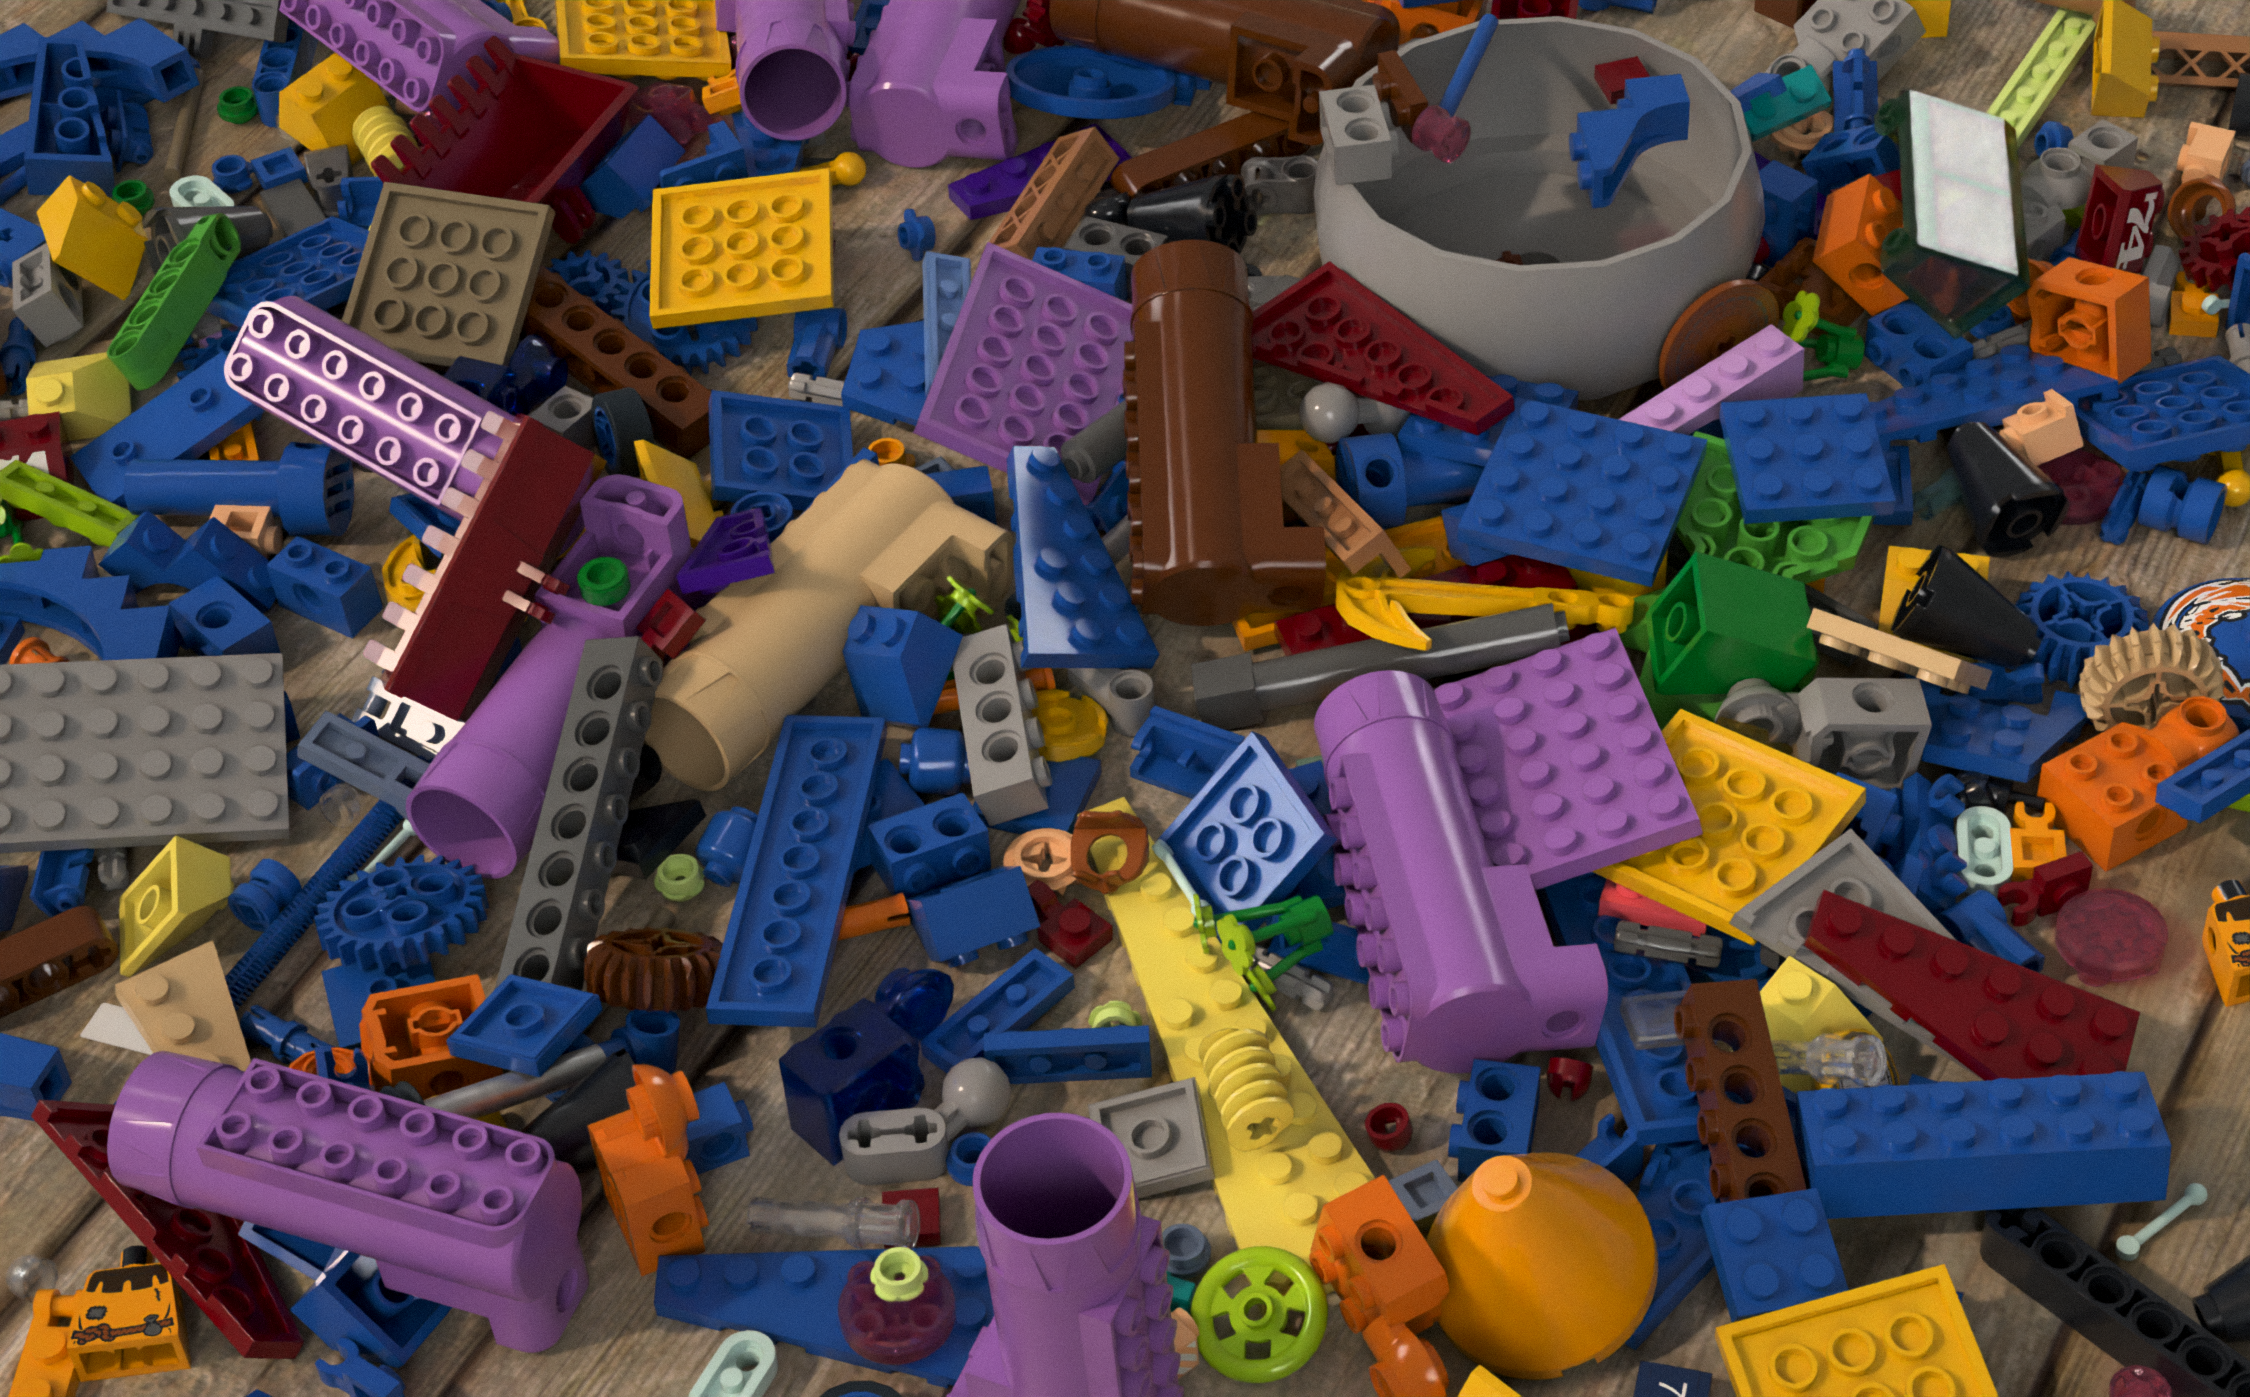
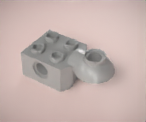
M1817 0L1793 25L1799 45L1791 53L1776 58L1769 65L1765 73L1781 74L1784 77L1811 64L1828 92L1831 77L1833 76V61H1843L1848 56L1849 50L1861 48L1865 50L1870 61H1877V80L1879 82L1920 39L1926 30L1914 7L1904 0Z
M2061 147L2047 149L2040 155V159L2029 165L2022 173L2018 182L1992 179L1936 218L1933 248L1944 259L1955 261L1958 264L1968 262L1974 266L1982 279L1983 292L1997 299L1994 290L1995 272L2001 263L2011 258H2032L2037 261L2049 262V257L2053 251L2059 246L2062 247L2066 220L2062 210L2077 208L2087 202L2092 177L2087 168L2081 163L2079 154L2075 151Z
M1816 678L1801 692H1781L1764 679H1745L1737 682L1730 688L1727 698L1720 706L1714 721L1715 724L1769 747L1779 745L1782 742H1788L1792 757L1834 775L1840 772L1886 791L1894 787L1903 789V780L1916 773L1932 727L1920 680L1898 678Z

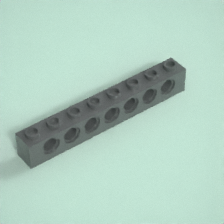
M639 636L585 640L495 989L512 974L582 991L585 980L584 958L587 956L588 944L594 941L599 920L604 914L605 896L611 872L614 870L617 862L616 852L623 824L628 818V803L634 779L639 773L640 755L646 731H648L651 725V711L656 695L655 691L661 683L663 676V661Z

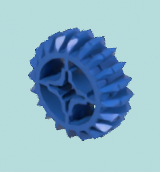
M2067 571L2062 579L2048 574L2043 583L2031 582L2029 590L2020 593L2019 599L2015 604L2038 625L2036 636L2041 638V644L2030 663L2043 664L2044 673L2047 674L2050 684L2058 680L2068 683L2070 690L2076 683H2079V674L2084 669V659L2095 655L2096 645L2109 646L2112 634L2120 637L2130 634L2131 627L2138 632L2149 629L2148 611L2140 606V597L2128 596L2126 585L2111 586L2109 577L2100 581L2091 579L2089 572L2084 577H2074Z

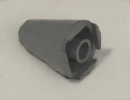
M256 206L158 207L148 211L143 221V229L151 227L152 240L144 242L150 266L156 275L169 253L175 246L187 238L194 225L203 216L223 213L232 221L240 237L241 251L234 260L236 261L269 245V240L273 235L271 220L266 213H262Z

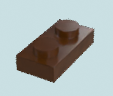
M1396 50L1378 53V73L1373 74L1372 81L1373 85H1375L1379 101L1384 100V102L1388 103L1393 125L1401 127L1410 143L1427 140L1428 100Z

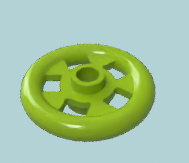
M1253 1246L1228 1254L1207 1271L1194 1293L1190 1316L1195 1321L1199 1330V1336L1197 1337L1198 1350L1212 1368L1224 1376L1237 1381L1267 1383L1291 1375L1311 1359L1321 1344L1326 1331L1328 1302L1320 1278L1313 1268L1299 1256L1281 1248ZM1275 1271L1287 1276L1294 1282L1285 1296H1282L1275 1288L1266 1285ZM1245 1273L1251 1281V1286L1242 1289L1234 1299H1231L1224 1290L1225 1286L1237 1276ZM1256 1304L1266 1305L1267 1311L1263 1318L1256 1321L1248 1318L1251 1307ZM1290 1310L1305 1314L1303 1326L1297 1337L1282 1333L1287 1324L1288 1311ZM1229 1313L1230 1323L1236 1333L1219 1340L1213 1319ZM1271 1341V1357L1259 1360L1246 1359L1248 1342L1260 1344Z

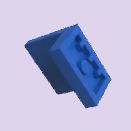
M724 120L708 125L711 144L705 146L707 155L659 172L661 188L748 178L744 148Z

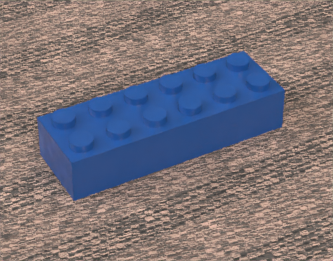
M2117 1071L2110 1074L2055 1075L2052 1077L2022 1079L1998 1078L1995 1080L1969 1082L1942 1081L1933 1084L1880 1085L1878 1087L1845 1089L1823 1088L1820 1090L1797 1091L1795 1143L1806 1190L1818 1189L1827 1219L2166 1200L2172 1145L2145 1072Z

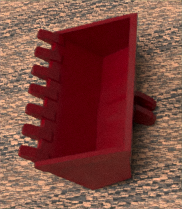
M492 36L484 42V48L497 65V68L493 71L478 55L470 57L465 63L466 68L480 87L475 91L460 75L452 76L448 80L447 86L461 107L456 110L441 94L433 96L428 105L443 125L439 131L424 115L418 114L414 116L409 124L424 147L419 151L403 134H400L390 142V145L405 167L399 171L384 155L377 156L371 162V167L383 184L384 182L549 205L555 211L552 228L560 235L559 237L563 239L562 241L571 243V245L573 243L576 244L584 234L583 229H589L597 219L595 210L591 208L592 205L580 190L581 183L621 138L630 105L635 100L639 87L630 82L512 53L496 36Z
M488 411L481 422V428L503 439L493 460L472 449L466 451L461 461V466L484 477L474 498L453 487H449L446 490L441 503L464 516L457 531L452 536L433 525L427 527L422 537V542L444 554L434 574L410 563L402 575L403 581L425 592L415 612L393 601L387 604L382 615L383 619L405 630L395 650L371 639L363 651L365 658L385 669L381 676L385 691L399 698L404 696L457 722L465 723L485 699L527 615L530 614L551 625L556 614L551 612L550 608L535 602V594L541 586L556 595L562 594L565 596L568 592L570 585L549 575L581 512V498L597 481L607 462L595 453L543 427V423L519 413L516 414L513 422L492 411Z

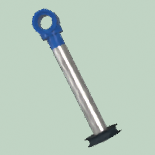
M631 1010L626 1016L625 1026L614 1029L609 1040L561 1055L541 1077L511 1071L425 1100L422 1099L415 1087L407 1081H399L394 1088L392 1086H384L379 1093L476 1119L572 1087L613 1052L625 1048L626 1053L628 1052L634 1064L656 1066L672 1074L675 1072L677 1064L680 1019L672 1010L668 1013L665 1011H651L648 1013L646 1010Z

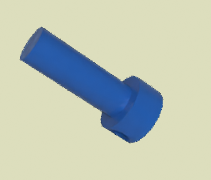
M1391 432L1340 438L1335 456L1336 483L1382 529L1402 526L1405 521L1407 507L1470 500L1485 466L1437 458L1419 452L1400 451L1397 440Z
M290 442L285 447L280 461L133 459L129 462L125 472L124 496L127 508L132 515H141L148 510L153 515L211 516L215 505L270 506L273 517L281 518L283 527L289 535L342 536L347 531L352 517L354 475L351 459L327 445Z

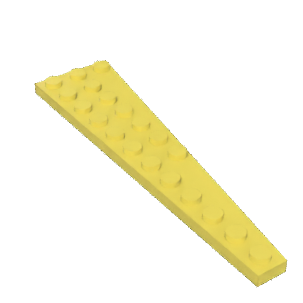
M1125 797L1087 810L1097 812L1120 810L1136 816ZM1148 834L1149 862L1143 873L1134 881L1119 887L1114 893L1104 895L1108 909L1112 911L1121 944L1127 951L1132 965V973L1137 986H1140L1148 1016L1173 1082L1195 1077L1199 1085L1215 1179L1210 1181L1223 1207L1231 1237L1235 1239L1238 1250L1253 1246L1281 1248L1299 1256L1312 1267L1309 1254L1311 1253L1310 1249L1323 1205L1375 1179V1177L1254 993L1250 991L1244 978L1234 971L1231 961L1224 956L1221 943L1217 937L1207 938L1210 953L1204 954L1199 929L1193 926L1195 918L1190 911L1192 905L1163 860L1152 850V846L1155 843ZM1110 835L1095 841L1088 855L1094 872L1103 875L1106 871L1119 870L1125 863L1128 853L1125 842L1119 837ZM1225 1028H1236L1238 1030L1254 1029L1263 1032L1269 1040V1050L1273 1053L1275 1066L1281 1073V1083L1288 1092V1101L1293 1106L1294 1118L1289 1126L1278 1133L1271 1143L1260 1149L1243 1152L1233 1148L1227 1139V1131L1222 1125L1221 1113L1216 1107L1215 1096L1210 1090L1209 1079L1204 1073L1203 1062L1199 1058L1198 1050L1202 1039L1214 1031ZM1275 1271L1266 1285L1275 1288L1282 1296H1285L1294 1282L1287 1276ZM1331 1283L1323 1284L1326 1295L1335 1291ZM1257 1304L1263 1318L1266 1314L1267 1306Z

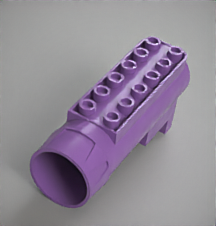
M281 0L279 8L280 12L416 112H433L428 102L437 94H441L458 110L461 105L448 88L447 82L452 76L458 74L475 91L480 87L466 68L465 63L470 57L478 55L494 71L497 65L484 48V42L492 36H496L512 53L559 64V40L557 37L543 27L516 26L480 0Z
M715 0L716 31L736 33L737 58L735 70L741 106L750 122L760 131L781 140H804L826 131L839 118L846 101V82L849 80L850 60L847 59L848 46L853 47L856 31V21H853L854 3L851 0Z
M890 0L889 4L883 7L881 20L876 30H872L870 33L869 44L864 54L858 57L856 70L851 81L846 82L845 106L850 107L852 117L851 139L853 142H857L859 150L873 151L887 161L911 168L933 166L942 162L948 156L1006 160L1013 157L1019 141L1016 123L1013 120L1010 102L1011 93L1008 74L1005 73L1006 68L1001 43L1021 0Z
M286 296L273 302H262L253 307L234 342L224 366V375L228 385L247 401L460 522L464 516L444 506L441 500L449 487H453L474 498L484 477L461 466V461L466 451L472 449L493 460L503 439L481 428V422L488 411H492L512 422L515 416L383 344L378 339L352 327L297 296ZM582 510L558 557L575 542L583 531L585 524Z
M614 474L597 480L581 498L580 505L586 531L551 574L556 579L570 585V588L565 596L562 594L556 595L544 589L543 586L535 594L536 602L550 608L551 612L556 614L551 625L540 620L541 627L462 728L439 750L407 797L406 813L413 830L435 855H443L446 863L460 859L462 868L472 865L475 875L481 874L482 878L497 879L510 874L531 850L585 640L634 636L641 638L643 634L636 627L667 589L679 596L694 610L702 606L704 607L715 597V593L704 595L701 593V590L682 594L676 575L694 549L690 543L683 499L681 494L675 489L627 475ZM613 557L621 560L626 565L631 582L630 591L622 600L611 605L597 606L586 602L581 596L577 581L579 570L593 559ZM688 644L683 648L682 651L688 648ZM667 654L664 656V667L672 659Z
M1385 670L1360 675L1337 687L1323 700L1314 719V732L1324 762V777L1329 788L1331 804L1330 814H1324L1323 819L1337 837L1336 842L1332 845L1335 854L1333 859L1334 878L1337 886L1344 885L1346 892V920L1349 926H1355L1357 930L1356 949L1360 967L1368 968L1370 975L1368 990L1371 1007L1379 1009L1382 1016L1381 1041L1384 1051L1392 1052L1397 1063L1417 1061L1427 1068L1441 1072L1469 1073L1472 1071L1474 1059L1504 1062L1516 1053L1593 1047L1597 1040L1608 999L1607 974L1597 944L1554 947L1527 865L1492 866L1459 765L1456 742L1432 686L1417 675L1403 671Z
M169 1051L155 1052L145 1058L135 1068L117 1099L109 1126L107 1155L111 1173L121 1185L143 1191L185 1208H197L219 1213L376 1260L385 1288L487 1317L498 1345L527 1353L540 1352L550 1348L561 1337L588 1288L589 1274L577 1235L582 1209L580 1181L574 1168L566 1162L556 1160L552 1146L540 1137L253 1058L246 1071H242L233 1065Z
M1044 1113L1021 1119L1007 1126L996 1134L984 1147L973 1172L976 1235L981 1254L986 1263L994 1317L988 1327H982L968 1354L969 1358L951 1393H948L946 1397H1183L1184 1387L1178 1384L1177 1375L1181 1356L1180 1353L1175 1352L1174 1347L1177 1321L1171 1318L1170 1310L1173 1286L1167 1283L1166 1273L1170 1253L1163 1246L1161 1221L1141 1215L1130 1158L1123 1144L1116 1135L1102 1124L1076 1114Z

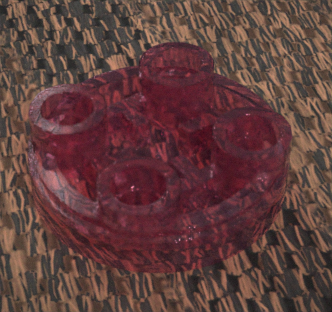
M2079 448L2037 466L2063 489L2070 506L2067 516L2061 524H2089L2104 518L2109 513L2108 509L2119 489L2120 469L2116 464L2105 461Z
M2098 888L2077 894L2062 906L2058 913L2054 936L2059 953L2070 966L2077 970L2079 980L2088 986L2102 987L2109 981H2131L2143 976L2156 974L2161 968L2165 955L2168 928L2161 913L2144 898L2120 889Z
M923 1255L919 1256L920 1260L928 1268L929 1277L923 1283V1292L917 1298L907 1302H887L876 1295L874 1290L876 1285L870 1279L875 1262L862 1261L852 1266L848 1272V1282L839 1298L838 1315L844 1339L857 1354L876 1363L901 1365L921 1360L935 1352L945 1343L955 1325L956 1305L952 1286L941 1272L940 1264L934 1258ZM900 1277V1278H896V1279H894V1280H895V1281H900V1280H904L905 1278Z

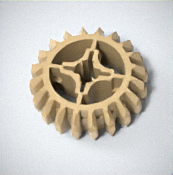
M2152 623L2146 631L2138 632L2131 627L2130 634L2120 637L2112 634L2109 646L2096 645L2095 655L2084 659V669L2079 674V689L2083 711L2086 712L2087 718H2090V721L2094 724L2096 731H2106L2121 722L2151 730L2162 716L2172 708L2179 706L2187 698L2205 696L2219 702V698L2224 696L2223 670L2220 659L2216 657V653L2209 645L2207 639H2199L2193 629L2181 633L2175 623L2165 630H2159Z

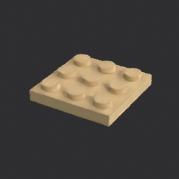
M1813 608L1807 624V628L1821 632L1818 643L1866 658L1871 662L1916 676V678L1963 694H1968L1970 686L1986 690L1992 674V670L1817 608Z

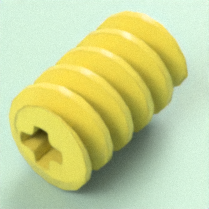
M389 106L369 108L361 113L353 124L352 134L354 142L359 147V151L364 156V160L369 165V169L374 177H378V175L372 169L371 162L379 155L386 156L399 171L405 167L390 145V142L396 136L403 134L419 151L421 150L411 131L407 128L406 122L401 116L396 115Z
M1236 1028L1217 1030L1204 1037L1198 1047L1199 1058L1203 1062L1204 1073L1209 1079L1210 1090L1215 1096V1104L1221 1113V1122L1227 1131L1229 1143L1233 1148L1243 1152L1257 1150L1268 1145L1276 1138L1278 1133L1289 1126L1294 1118V1109L1288 1101V1092L1281 1083V1073L1275 1066L1273 1053L1269 1050L1268 1038L1263 1032L1254 1029L1238 1030Z

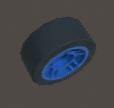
M630 387L596 394L592 400L591 407L592 426L599 455L607 461L604 466L609 475L621 474L630 477L640 476L634 441L643 439L655 445L651 422L641 396L634 388Z

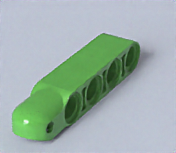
M223 213L203 216L194 225L187 238L173 248L107 350L109 359L136 390L148 389L163 378L225 281L227 271L241 251V241L237 229L232 221Z

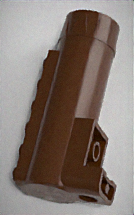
M1050 0L1049 7L1051 28L1058 39L1104 55L1129 58L1227 85L1226 104L1289 121L1288 139L1307 145L1323 143L1320 131L1319 91L1353 87L1358 78L1378 65V53L1396 50L1397 52L1399 45L1400 25L1395 14L1384 6L1362 0Z
M1180 240L1157 246L1143 254L1133 266L1131 273L1133 312L1130 318V330L1133 341H1124L1123 398L1126 399L1124 436L1127 439L1126 479H1129L1127 514L1131 527V533H1129V561L1132 563L1131 605H1141V615L1158 614L1166 620L1188 626L1226 624L1239 620L1250 613H1304L1322 608L1326 579L1324 527H1284L1279 443H1258L1252 356L1253 313L1249 306L1246 263L1233 249L1206 240Z

